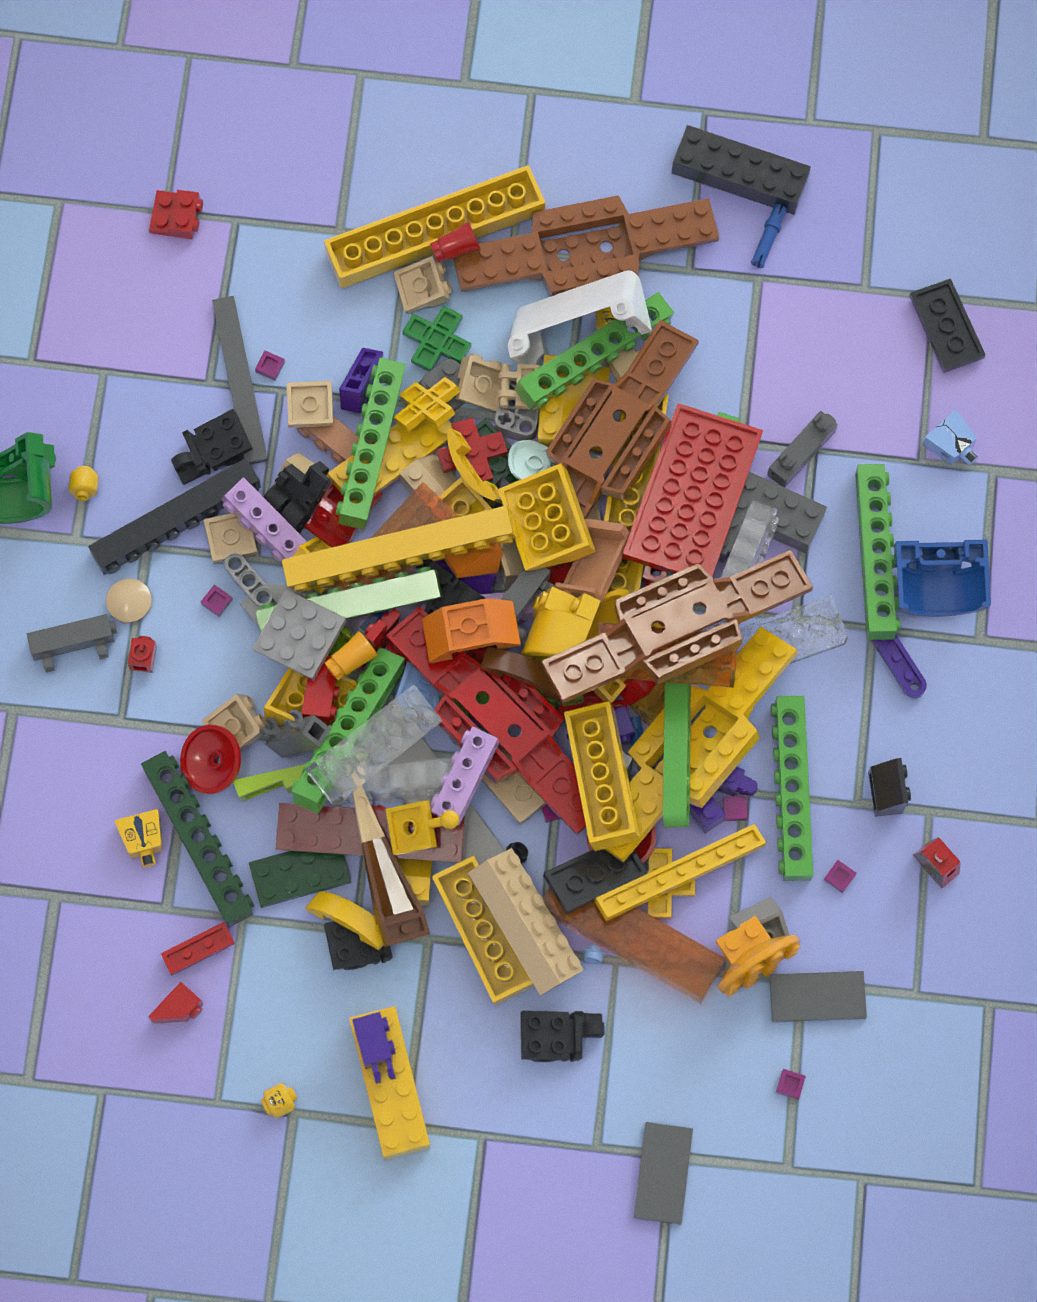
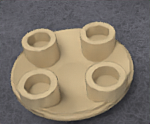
M123 579L116 582L109 589L106 596V606L109 613L124 624L143 618L152 607L149 589L144 583L136 579Z

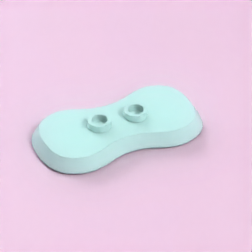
M521 440L514 443L508 455L509 469L514 477L521 480L555 466L547 458L546 450L548 447L533 440ZM590 451L589 455L591 458H600L598 454Z

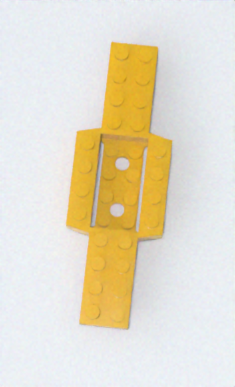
M763 627L756 631L708 690L691 685V720L704 705L706 708L691 725L690 804L700 808L707 803L760 739L758 731L749 722L748 718L756 703L798 654L797 649ZM664 709L628 751L629 756L633 757L632 761L640 769L629 784L641 840L605 849L623 863L663 816L664 759L658 763L655 769H652V767L664 754ZM709 727L717 730L716 735L712 738L704 736V731Z

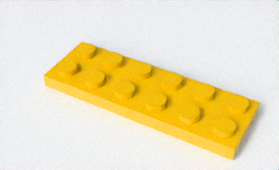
M425 419L409 432L398 424L391 427L374 496L399 479V473L415 460L431 455L448 443L447 431L450 428L452 429V423L447 420V422L437 427ZM355 456L349 457L327 474L329 480L340 492L343 482H348L349 475H346L348 463L353 462ZM362 460V461H361V462L364 463V464H369V463H370V462L367 461V460ZM356 480L357 483H365L363 480ZM356 499L350 500L352 503L355 504L360 503V501Z

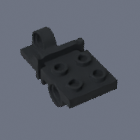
M231 409L194 429L196 435H193L188 429L183 431L182 434L190 452H182L175 455L171 462L182 484L185 485L206 473L210 475L209 468L217 471L218 467L222 465L230 466L240 462L244 458V454L253 450L236 411Z
M319 461L309 466L306 474H304L293 464H290L278 473L279 477L275 479L276 484L263 496L299 534L316 507L317 500L326 493L324 488L329 481V478L326 476L329 468Z
M432 561L428 566L431 570L437 571L443 598L431 600L424 610L427 614H431L441 607L486 599Z
M335 921L324 924L333 970H355L368 964H378L380 957L382 963H386V961H390L393 958L390 946L384 947L383 945L378 950L361 941L359 934Z
M553 1011L520 1012L521 1059L532 1060L533 1062H553L555 1060L566 1062L569 1059L570 1062L579 1061L582 1059V1037L602 1038L605 1035L602 1014L574 1011L569 1015V1012Z

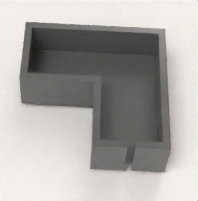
M749 472L718 561L724 563L727 553H730L728 566L739 571L748 569L764 536H768L806 554L823 520L827 506Z

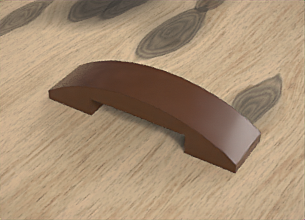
M492 647L486 648L480 669L499 677L503 674L542 690L543 696L564 704L543 669L542 663L507 650Z

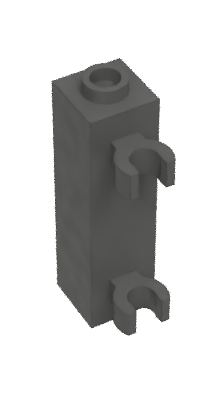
M820 410L771 464L767 475L780 486L786 487L836 432L838 424L834 417Z
M524 568L501 599L513 601L517 622L540 591H547L555 586L547 582L550 579L551 572L547 568L527 572ZM518 626L521 643L526 637V631Z
M108 614L26 634L33 660L42 659L47 673L55 671L52 657L96 646L99 659L108 658L106 644L115 642L113 634H116L117 630L114 620L110 621Z
M298 710L290 711L295 721L288 719L283 722L284 724L278 725L274 718L269 717L265 721L270 725V730L265 727L259 729L262 735L270 736L265 745L282 758L320 748L331 730L314 715L303 718Z

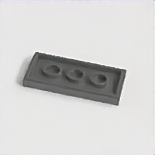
M864 971L769 975L772 1022L867 1018Z
M645 1122L634 1210L635 1219L682 1224L693 1128Z

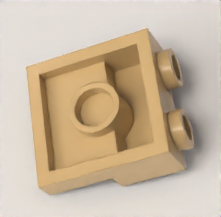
M434 256L393 272L402 304L407 314L427 306L433 308L451 300L449 294L452 293V287L448 281H445L443 275L447 273L446 267L442 261L438 263Z
M477 354L463 357L457 377L460 379L458 386L460 393L456 395L455 399L494 413L497 412L500 403L498 391H500L501 385L499 372H501L502 363L492 360L489 362L482 360L483 357Z
M244 694L234 695L202 720L204 725H219L228 729L237 739L240 750L261 738L263 735L259 732V729L267 726L265 718L261 714L257 715L254 711L255 703L252 698Z

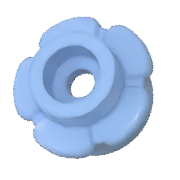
M589 945L588 949L583 950L584 961L588 963L601 964L603 957L606 956L602 948L596 945Z

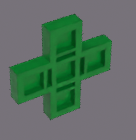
M443 305L434 322L431 323L413 313L402 331L404 336L420 343L411 359V363L428 372L434 368L441 355L449 359L452 358L461 364L462 358L467 355L471 348L470 342L454 334L463 319V315Z

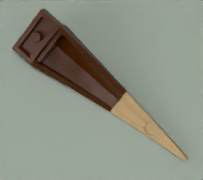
M348 761L347 768L376 925L378 924L384 947L428 935L430 931L424 911L393 855L392 849L373 812L352 762Z

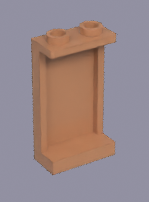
M585 519L596 552L573 561L564 583H556L554 587L577 598L585 593L600 600L599 605H602L622 561V554L630 533L625 524Z

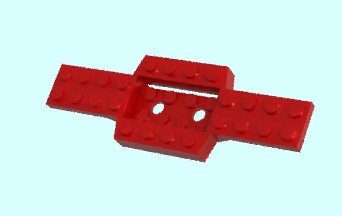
M419 606L386 635V639L443 697L433 711L432 719L462 749L463 744L461 740L467 730L470 731L472 726L477 729L479 728L452 701L457 700L490 735L499 739L500 746L512 757L511 762L497 747L485 774L497 784L517 773L567 826L578 835L586 827L575 766L553 740L563 724V716L533 686L505 674L499 677L480 669L481 663L467 655L464 651L452 653L453 659L430 663L422 618L428 614ZM481 692L486 693L489 696L488 703L479 704L476 701V695ZM513 725L518 726L521 729L520 736L511 737L508 734V728Z

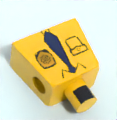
M158 809L114 820L130 858L140 857L143 868L156 865L154 853L163 850L161 817Z

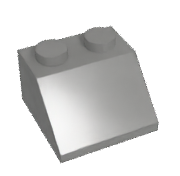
M771 897L729 917L733 930L756 916L771 939L790 935L782 910Z

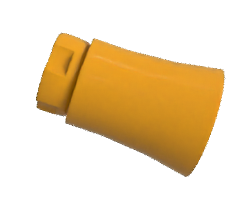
M358 631L342 648L331 655V658L325 662V665L337 680H340L344 675H349L366 662L378 657L368 640Z

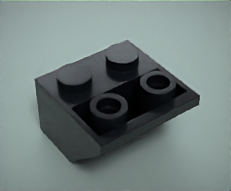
M896 758L871 766L868 775L875 817L902 814L906 806H908V801H911L910 788L906 787L904 779L907 778L906 764L902 765V759Z

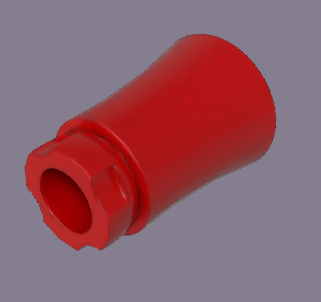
M469 221L430 243L438 263L469 252L481 250Z

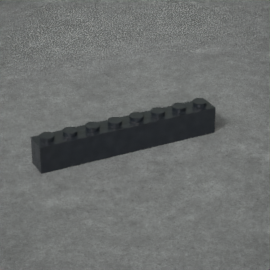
M246 458L89 545L90 553L103 575L117 572L123 564L138 560L141 554L156 550L164 541L174 540L182 531L186 529L191 530L197 527L200 521L218 515L220 510L224 508V502L221 499L243 477L258 491L261 488L260 480Z

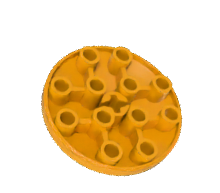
M756 916L750 918L737 929L731 930L715 942L731 965L718 984V989L722 994L730 997L738 992L742 986L745 989L750 988L757 983L756 980L761 972L767 977L777 970L776 967L779 965V962L785 958L788 960L798 953V949L801 948L800 939L796 934L771 939Z

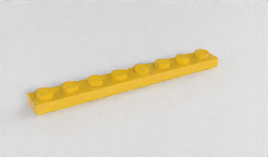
M753 824L597 897L595 904L605 920L608 921L765 847L766 841L756 825Z

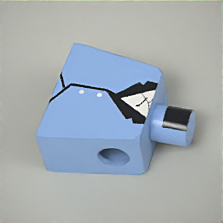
M957 410L953 411L925 436L923 442L927 449L951 465L961 458L970 466L979 457L971 449L977 438Z

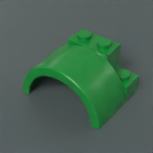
M26 432L15 438V445L0 453V524L35 520L45 516L52 510L50 469L55 467L56 456L54 454V445L43 443V434ZM12 475L16 476V478L3 479V476Z

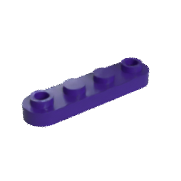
M895 635L894 639L871 640L904 693L910 698L921 697L927 688L926 680L897 635ZM910 685H917L918 690H912Z

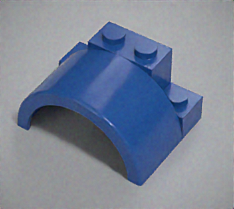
M987 539L919 543V541L895 542L894 560L895 568H897L899 609L902 612L916 616L944 617L971 614L990 607ZM963 561L969 562L972 565L971 567L961 569ZM913 563L914 569L909 568V565Z

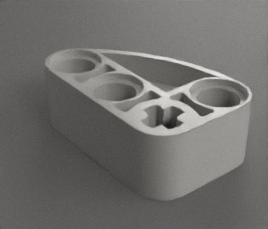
M515 381L510 382L509 390L515 389L516 385L513 384ZM508 405V408L503 409L498 406L494 427L499 432L501 431L504 437L516 441L533 440L538 427L539 408L537 410L516 409L515 406ZM522 427H529L531 431L524 433L520 429Z

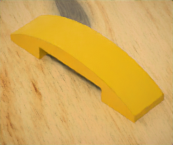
M450 428L447 431L448 446L452 460L462 478L480 495L503 504L496 485L486 480L482 482L465 455L472 449L462 434Z
M319 891L305 907L306 911L323 920L328 917L359 934L361 941L378 950L384 945L378 924L376 925L375 916L341 896Z

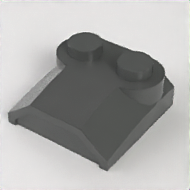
M452 358L447 359L424 375L418 384L429 390L446 377L459 386L460 379L457 377L460 364ZM456 396L446 403L454 411L465 404V402L455 399Z

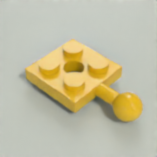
M429 800L386 809L393 855L437 847L434 828L443 826L446 829H453L459 823L458 814L452 810L445 811L441 817L432 818ZM410 822L414 824V832L412 834L408 830Z

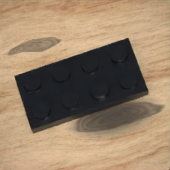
M951 278L910 292L909 297L944 373L985 358L986 354Z
M593 849L545 871L543 877L567 915L595 902L597 897L648 874L635 850L623 863L605 849L598 851Z

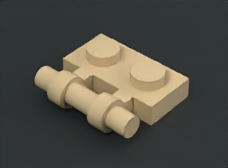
M517 363V372L510 371L509 364L501 365V372H499L501 385L500 391H498L500 408H508L509 400H515L516 409H529L515 390H509V384L511 381H516L517 385L520 379L538 369L540 365Z

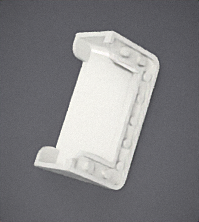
M624 271L522 306L515 314L508 341L510 358L518 364L538 365L541 357L547 355L542 329L609 306L613 316L617 320L625 321L626 326L629 328L636 327L642 335L652 332L639 276L633 271Z

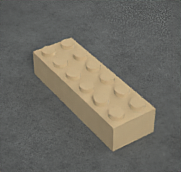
M512 848L486 860L468 872L540 996L584 970L580 960L575 956L568 944L567 938L562 934L555 918L549 912L542 896L536 890L531 877L526 873L519 857Z

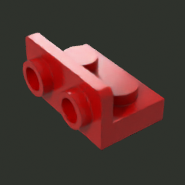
M322 499L317 505L313 517L306 523L305 529L331 548L351 543L358 528L338 524L340 515L336 514L337 509Z

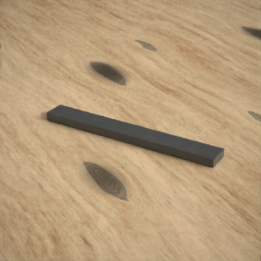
M234 296L214 299L212 302L234 410L253 450L244 454V459L246 458L250 465L266 462L268 459Z

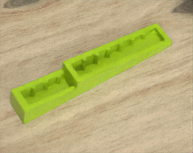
M370 749L356 752L351 762L355 768L375 759ZM305 764L236 779L234 785L238 796L244 802L282 786H285L287 792L291 793L293 783L303 775L302 770ZM322 764L321 766L326 767L329 766V764Z

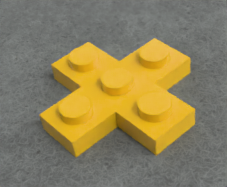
M446 377L429 390L414 382L399 394L401 401L408 406L397 413L394 419L398 425L408 432L425 419L439 427L455 415L453 408L446 403L460 393V390L456 384Z
M654 848L648 858L647 872L650 873L672 863V849ZM695 880L648 901V919H671L672 896L695 897Z

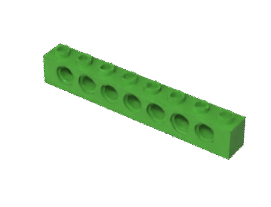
M659 292L645 300L649 318L652 320L650 322L652 331L659 320L669 325L671 324L670 320L675 312ZM615 319L520 379L514 390L530 410L535 407L541 408L549 402V398L552 396L558 397L562 395L569 385L573 384L575 386L583 381L584 376L588 373L592 375L599 371L605 362L612 363L622 351L629 352L641 339L646 341L652 332L642 335L636 327H631L635 331V333H631L627 330L629 327L626 326L625 321ZM609 339H615L618 344H613ZM592 350L599 351L601 355H595ZM574 361L581 362L583 366H577ZM556 372H561L566 377H559ZM539 384H545L548 389L541 388Z
M380 358L378 366L373 365L371 378L374 379L373 385H368L366 392L369 402L368 404H363L361 416L364 417V421L358 424L356 436H359L358 443H353L351 455L355 456L354 461L348 463L346 475H349L348 482H343L341 495H345L343 502L339 501L336 514L340 515L338 524L363 530L366 528L404 377L405 363ZM381 383H387L389 386H383ZM376 402H382L385 405H377ZM372 421H376V422H378V423H380V424H379V425H374V424H372L371 422H372ZM366 441H373L375 444H368ZM362 460H367V461H369L370 463H369V464H364V463H362L361 461H362ZM356 480H363L365 483L360 484ZM356 499L360 501V503L355 504L352 503L350 500Z
M858 464L855 479L867 640L894 639L896 632L900 631V618H896L895 610H898L899 601L898 596L894 597V589H897V577L892 572V568H895L894 554L891 555V547H894V535L890 534L889 527L892 526V513H888V506L891 505V494L886 490V485H889V472H885V464ZM869 487H876L879 491H871ZM871 507H876V508H878L880 511H879V512H873L870 508H871ZM872 528H878L881 532L875 533L872 531ZM873 549H880L883 553L877 554ZM880 569L885 574L879 575L874 570ZM882 590L886 593V595L880 596L876 593V591ZM883 611V612H885L888 616H887V617H881V616L878 615L877 612Z
M379 648L377 651L378 657L368 661V668L365 672L360 673L357 686L354 690L351 689L349 691L345 706L338 709L334 724L328 726L331 728L320 748L314 749L313 758L304 765L301 778L293 783L291 793L294 804L319 814L346 769L347 762L351 761L405 669V658ZM322 764H329V766H326V767L321 766V765H322ZM318 782L316 785H311L310 783Z
M777 696L775 703H771V716L776 718V725L772 726V738L777 740V748H773V760L778 762V770H774V782L779 784V792L775 793V804L780 806V815L776 816L777 829H781V838L777 839L778 852H782V860L778 862L779 874H783V881H811L813 877L805 698L804 696ZM790 717L793 719L794 724L786 725L782 719ZM791 739L794 741L795 746L787 747L783 741ZM787 761L794 762L796 769L789 770L785 767L784 763ZM794 784L797 787V791L789 792L786 789V785ZM794 806L798 809L799 813L791 815L788 813L787 807ZM794 828L799 831L800 836L793 838L788 834V830ZM789 852H798L801 859L792 860L789 857Z

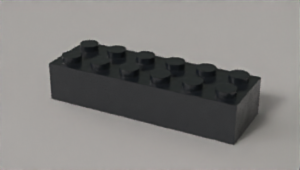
M687 125L673 160L671 174L772 208L774 204H780V209L784 206L787 209V213L795 215L809 178L811 166Z

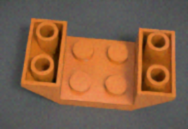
M486 598L445 606L422 618L430 663L453 659L452 653L496 645L498 649L521 646L514 603L510 600Z

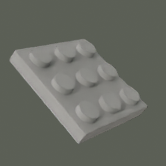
M285 589L252 649L254 652L314 681L347 620Z

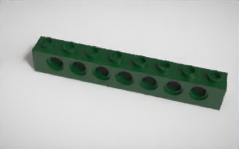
M165 750L142 762L141 765L228 928L252 916L251 908L254 907V904L249 894L244 896L240 888L244 885L238 874L233 876L229 869L233 865L228 855L222 856L219 850L222 845L217 835H211L208 828L211 827V824L205 814L200 815L197 808L201 806L194 794L192 796L189 795L187 788L190 786L184 774L179 776L176 771L179 765L174 756L171 755L169 757ZM165 774L173 776L172 780L168 783L161 781L162 776ZM175 794H182L184 796L182 801L178 803L173 802L172 797ZM191 813L194 815V819L191 822L182 821L183 816ZM202 833L205 835V838L201 842L193 841L194 835ZM208 853L216 855L215 860L212 862H205L203 859ZM218 873L227 875L223 882H216L214 878ZM229 893L238 895L236 901L232 903L225 901V897Z

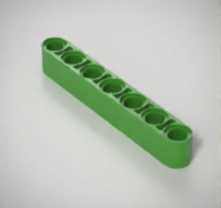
M690 679L665 681L663 824L665 828L689 827Z

